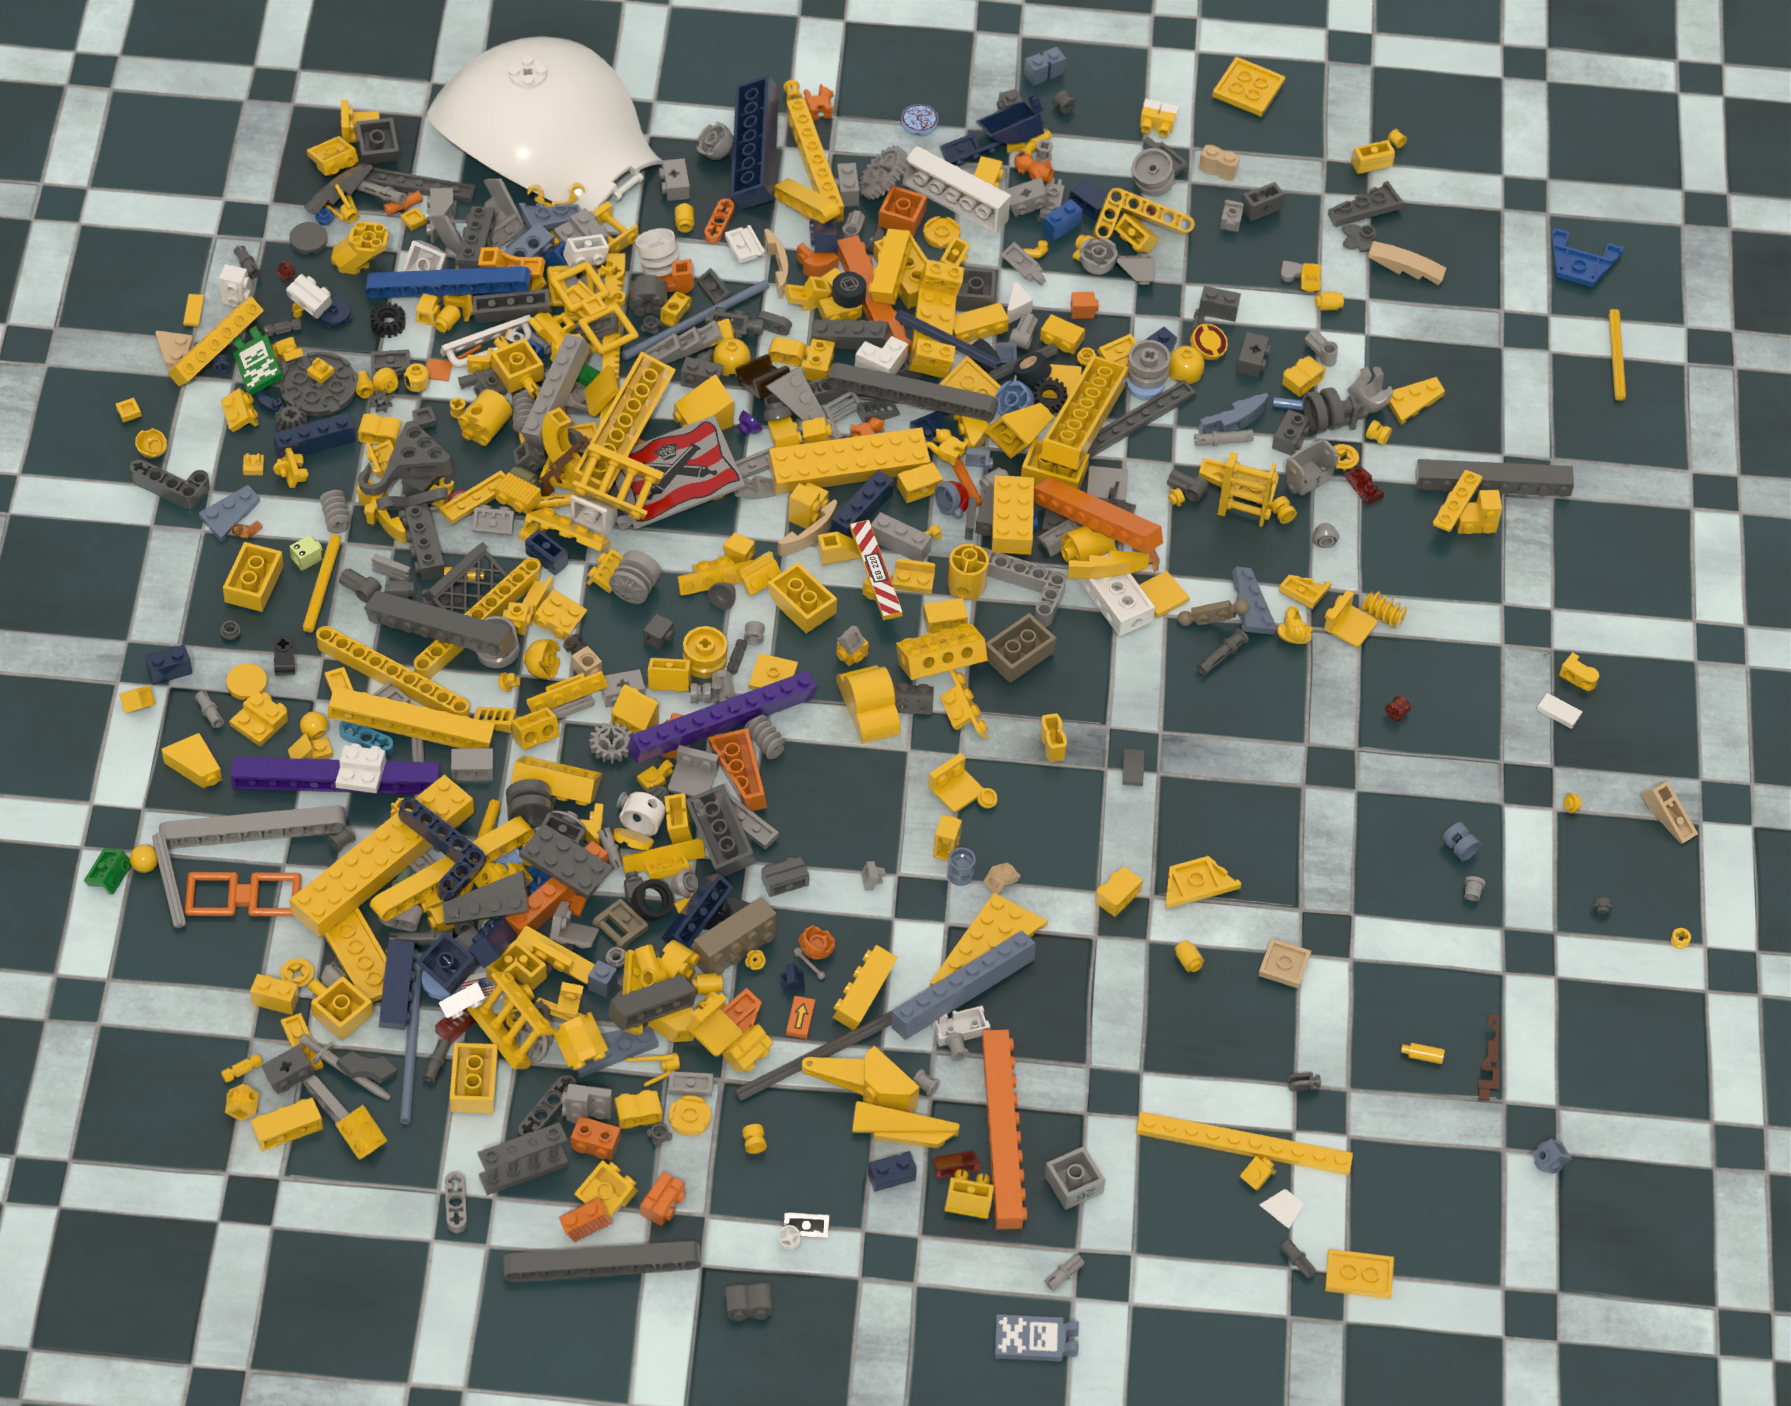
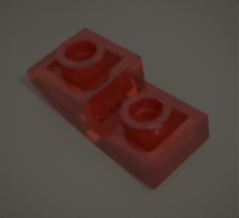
M1362 466L1345 473V477L1351 487L1367 505L1384 498V491L1372 482V475Z

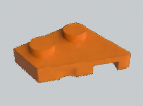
M746 988L727 1004L722 1011L742 1030L743 1034L749 1027L754 1025L762 1002Z

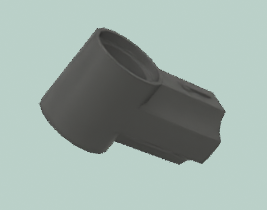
M1176 469L1172 470L1167 480V485L1175 489L1179 488L1192 502H1198L1209 487L1208 482L1203 477L1196 476L1192 478Z
M350 568L345 569L339 578V583L355 592L356 596L364 603H368L376 590H381V585L375 578L371 576L365 578Z

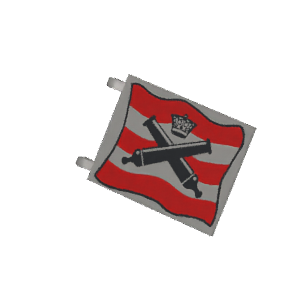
M715 415L634 446L628 458L664 472L659 485L655 483L651 486L642 508L648 511L644 520L641 518L637 520L628 515L617 517V523L620 530H625L632 524L635 529H638L746 487ZM623 469L615 481L619 491L627 474ZM639 476L633 478L624 502L635 506L645 483L644 478Z

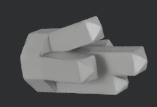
M717 670L711 674V700L717 703L736 697L730 672L727 670Z

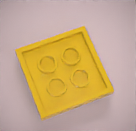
M1236 57L1213 90L1212 97L1262 117L1284 84L1285 76Z

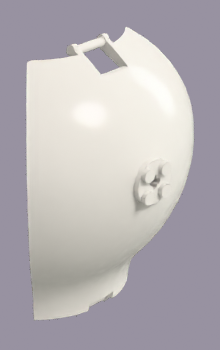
M543 36L521 38L485 51L447 80V84L436 96L427 111V117L432 125L456 146L486 166L527 189L531 185H539L544 190L542 197L548 200L561 201V203L569 201L571 194L568 193V189L574 183H581L584 186L585 192L579 187L574 188L573 193L578 195L579 199L570 204H578L581 210L586 208L588 212L594 211L601 206L611 194L614 200H620L622 194L637 182L640 183L644 180L639 170L651 165H662L663 161L651 150L644 139L631 97L616 72L591 49L567 39ZM629 170L632 177L617 189L616 184L613 182ZM537 189L532 190L534 193L539 194Z

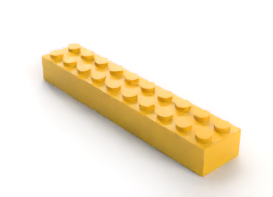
M443 775L415 798L454 829L474 813L473 798L446 775ZM397 812L290 898L291 913L321 938L433 847V845L399 819ZM421 821L423 824H429L426 821ZM437 834L440 837H445L443 834Z

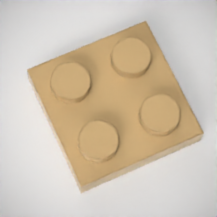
M1271 938L1258 976L1299 989L1311 951Z

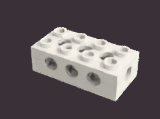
M1131 574L1108 578L1078 579L1118 636L1153 622L1155 606Z

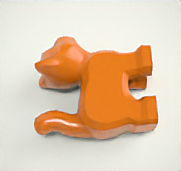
M822 84L819 86L818 96H811L810 91L805 89L803 92L812 120L820 119L819 115H817L818 112H823L825 119L831 118L833 106L830 99L834 97V92Z
M871 417L868 423L850 424L851 437L872 435L877 432L882 433L885 431L883 428L885 421Z

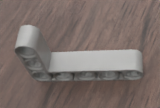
M983 548L989 557L988 577L1041 593L1036 605L1035 618L1044 627H1048L1052 623L1064 596L1066 575L1057 570L1003 553H992L990 549Z

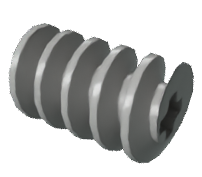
M520 392L512 397L513 429L518 434L521 433L535 402V399L531 398L528 392Z
M332 490L323 493L320 501L327 530L333 534L343 533L351 522L344 492Z
M765 715L753 718L745 725L744 729L748 728L750 737L761 748V751L766 754L768 759L777 758L784 751L783 745L786 740L784 737H781L779 731H776L774 726H771L772 723L770 720H767Z

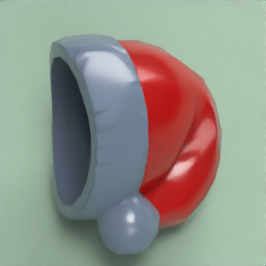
M942 481L936 485L935 498L941 513L945 515L953 513L954 517L961 518L963 512L967 510L969 502L968 492L964 485L956 481Z

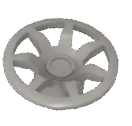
M528 1022L525 1023L528 1031L523 1028L519 1031L520 1035L525 1036L526 1039L533 1030ZM518 1033L515 1037V1040L521 1047L524 1041L520 1042ZM544 1035L537 1038L527 1052V1056L532 1063L540 1062L545 1057L547 1047L553 1043V1035ZM533 1052H534V1053L536 1054V1056H537L536 1059L531 1058L532 1055H533Z

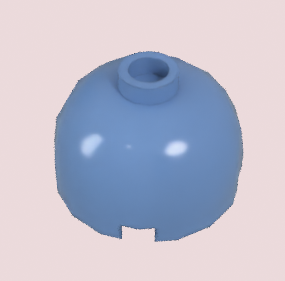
M1008 381L996 393L999 402L997 411L1002 416L1034 405V395L1031 389L1020 381Z

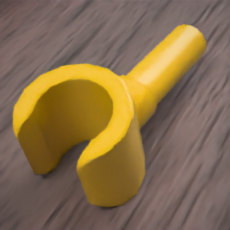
M294 303L292 306L293 316L300 318L303 315L304 309L297 303Z
M932 525L928 531L924 532L932 536L934 540H938L943 536L941 529L937 525Z

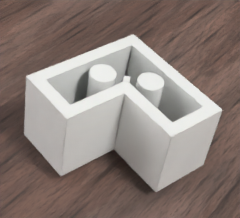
M891 336L881 349L865 341L855 355V366L896 375L907 359L908 343Z

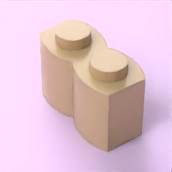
M1205 145L1200 157L1199 170L1206 174L1217 175L1223 180L1233 181L1238 173L1240 156L1230 151H1222L1216 146Z

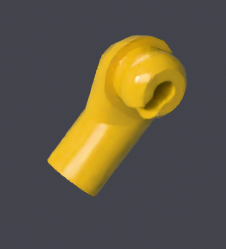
M1041 240L1035 249L1023 248V250L1032 258L1038 259L1047 253L1048 243Z

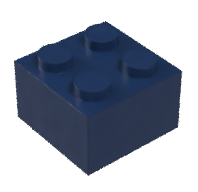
M446 931L416 961L450 995L480 965L477 959Z

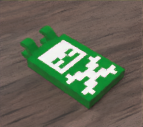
M257 326L249 329L254 338L253 340L245 343L240 335L233 339L238 349L233 354L246 390L251 396L284 378L270 338L267 334L263 336Z

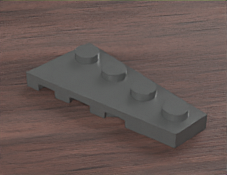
M523 870L442 903L444 924L451 925L529 913L525 872Z

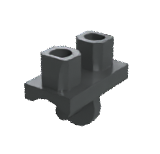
M1355 393L1349 394L1348 400L1341 401L1344 411L1343 426L1348 425L1350 431L1356 430L1358 419L1366 418L1369 414V407L1366 404L1355 402Z

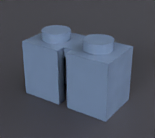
M1058 47L1046 50L1042 55L1039 53L1025 59L1024 75L1033 86L1047 81L1048 67L1050 79L1065 73L1066 58Z

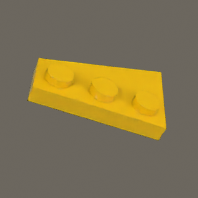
M1437 377L1393 390V395L1388 405L1400 425L1406 422V419L1417 415L1419 410L1430 406L1443 397L1445 390Z

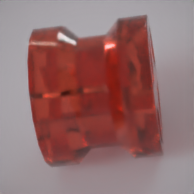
M1396 696L1393 699V703H1389L1385 710L1391 719L1400 721L1404 714L1411 710V705L1404 697Z

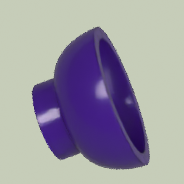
M744 410L740 413V423L737 425V428L745 436L758 434L763 430L761 425Z

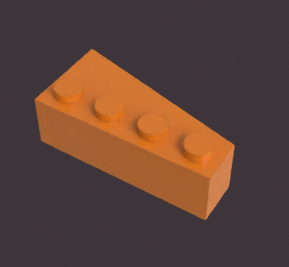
M748 728L708 737L711 752L719 755V766L741 803L751 811L767 808L765 793Z

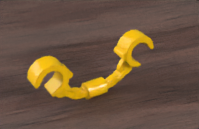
M574 183L568 189V193L571 194L569 201L563 203L561 201H553L552 204L544 202L542 197L544 190L539 185H531L527 190V194L529 195L533 189H537L539 194L534 200L546 207H554L555 204L574 203L576 199H579L578 195L573 193L574 188L579 187L583 192H585V189L581 183Z
M606 259V265L611 266L610 268L601 265V268L598 270L600 279L604 274L611 276L615 273L616 263L613 259ZM617 289L610 293L608 297H605L607 300H611V303L615 298H621L619 300L620 307L626 302L625 293Z

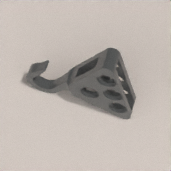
M408 421L405 423L388 460L382 480L372 485L366 483L372 472L371 465L368 463L358 476V484L362 493L375 496L384 493L397 477L406 479L449 476L454 470L449 454L416 422Z

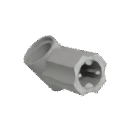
M854 210V212L849 213L847 222L843 226L842 239L860 236L865 222V215L861 211Z
M1030 313L1022 315L1017 328H1014L1011 333L1009 342L1015 341L1016 347L1028 350L1033 332L1038 324V319Z
M1313 330L1309 332L1304 339V343L1320 357L1322 365L1327 367L1335 365L1337 362L1338 345L1335 342L1327 341L1318 331Z

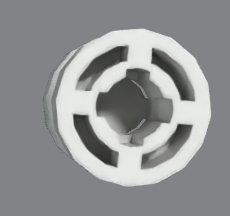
M787 1225L779 1231V1241L784 1249L794 1250L798 1248L801 1243V1235L795 1226Z

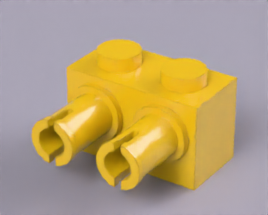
M957 1170L955 1178L951 1177L945 1211L988 1219L994 1185H989L990 1177L985 1174L983 1181V1174H979L976 1177V1182L968 1181V1172L964 1170L963 1177H961L962 1170Z

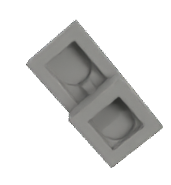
M757 475L752 480L742 478L746 487L734 491L736 497L768 498L776 495L772 479Z

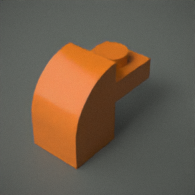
M803 242L797 246L796 258L803 265V274L806 276L822 278V276L835 267L838 269L839 257L835 253H814Z
M691 259L672 262V273L658 276L659 280H666L668 292L678 291L682 294H687L693 289L694 266Z

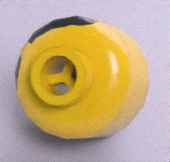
M415 363L406 367L404 382L407 389L413 392H421L428 387L429 371L426 366Z

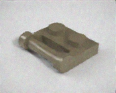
M621 898L596 916L592 922L596 928H600L616 943V947L623 950L649 929V925ZM610 919L626 935L621 937L606 921Z

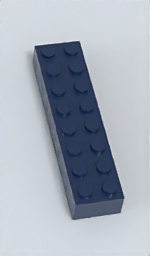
M769 75L736 86L730 197L740 210L774 200L779 88Z

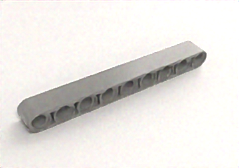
M324 806L167 821L161 823L158 828L159 832L165 835L168 849L333 834L340 832L342 827L346 826L345 809L342 806Z

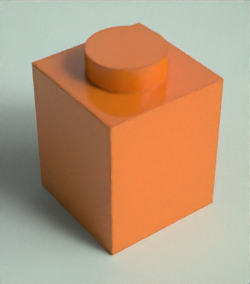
M1094 292L1071 293L1070 307L1072 319H1094L1095 311L1099 310V301L1095 299Z

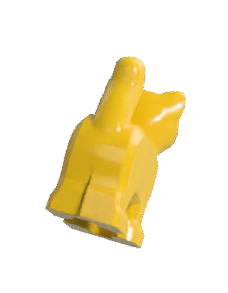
M936 429V436L933 440L941 443L939 447L933 442H926L927 448L931 449L938 458L949 462L953 466L958 463V457H963L968 447V442H961L959 439L951 436L949 429Z

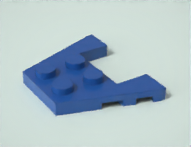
M1553 228L1552 243L1557 278L1593 287L1623 253L1624 247L1610 243L1607 244L1603 257L1566 247L1570 232Z

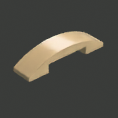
M764 229V244L767 255L776 256L779 271L775 274L778 297L783 298L785 294L784 288L788 283L787 255L775 234L769 229Z
M834 499L820 510V519L797 536L794 532H790L778 541L777 554L779 556L794 554L816 543L818 535L826 534L830 529L831 519L837 514V501Z

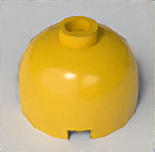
M737 338L722 340L714 348L712 360L713 363L722 364L723 375L729 376V374H736V367L749 362L751 355L748 346L743 341Z
M1180 346L1170 353L1168 376L1174 381L1175 379L1179 381L1185 380L1188 384L1200 380L1205 368L1202 354L1191 346Z
M537 640L524 653L523 661L528 672L535 678L551 680L550 678L556 676L560 665V658H557L556 651H560L555 640Z

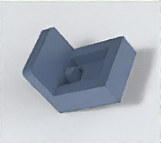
M967 448L965 466L984 468V475L988 474V469L992 470L993 458H989L990 450Z

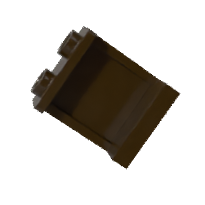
M765 354L736 367L735 371L739 385L759 399L773 394L765 386L790 372V368L786 365L781 368L775 367L772 364L770 355Z

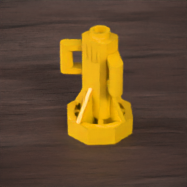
M540 312L528 321L536 332L551 346L552 354L550 359L552 362L566 334L583 338L580 334H569L576 328V324L566 313H562L554 319L549 312ZM562 322H564L566 325L563 328L560 326ZM586 342V344H587L589 350L591 351V347H590L589 344ZM589 351V353H588V355H587V357H586L585 362L587 361V359H588V357H589L590 351Z

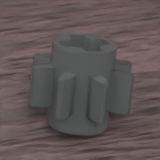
M376 388L375 395H369V398L373 400L369 406H374L376 412L379 409H383L386 412V406H392L393 404L388 401V399L392 398V394L387 395L385 388L383 391H378ZM380 397H383L384 402L379 404L378 399H380Z
M661 785L649 787L645 792L658 798L664 806L665 796H670L669 791Z

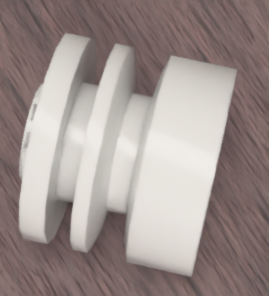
M664 228L653 229L637 237L636 246L640 256L642 272L645 275L656 276L672 273V262L680 261L674 232Z

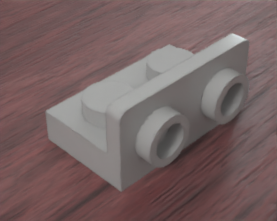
M480 505V508L474 507L472 532L512 536L515 512L511 511V508L499 507V509H491L492 507L488 505Z

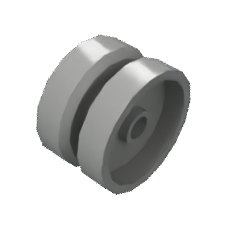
M1149 148L1141 151L1135 157L1132 163V172L1136 187L1142 194L1160 196L1172 188L1175 182V172L1169 154L1158 148Z
M1143 340L1134 344L1128 355L1127 366H1129L1127 377L1129 381L1142 389L1161 387L1169 375L1170 352L1167 347L1154 340Z
M501 616L483 619L511 627L516 641L504 658L490 656L479 651L476 652L480 663L490 668H502L512 664L520 652L516 628L512 621Z

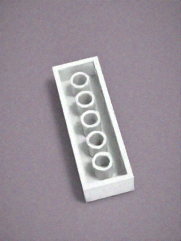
M918 146L906 158L908 162L905 164L907 167L904 169L903 185L926 195L927 198L995 234L1009 220L1011 195L992 186L990 183Z

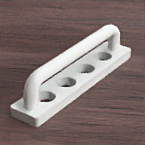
M526 315L444 344L441 347L440 353L442 357L447 356L454 366H467V357L457 359L454 353L504 336L508 328L514 331L523 329L525 333L523 339L526 338L528 340L532 335L528 322L531 316ZM494 347V348H492V351H495V350H497L498 348H497V347ZM488 350L474 355L487 356Z

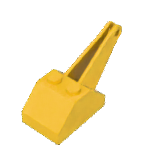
M875 1046L865 1053V1059L806 1057L802 1061V1072L805 1075L863 1095L864 1103L913 1113L918 1109L920 1087Z

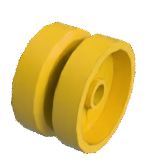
M703 626L689 631L683 641V660H691V675L706 679L711 678V674L715 671L725 669L727 664V640L721 631L713 627Z

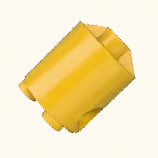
M483 390L458 418L462 429V436L467 440L472 439L482 446H486L511 418L513 411L511 405L502 394L494 390Z
M1084 525L1067 531L1062 535L1061 554L1068 563L1069 560L1089 561V555L1103 556L1109 553L1110 550L1117 551L1115 547V539Z
M963 544L954 548L951 552L947 583L951 595L975 601L984 593L987 585L989 557L982 547L975 544Z

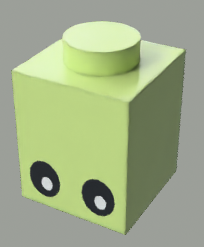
M310 535L290 545L291 559L301 571L322 560V546L317 540L314 541Z

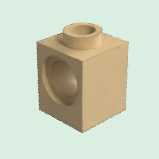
M588 646L571 655L572 668L577 674L584 673L586 677L602 671V661Z

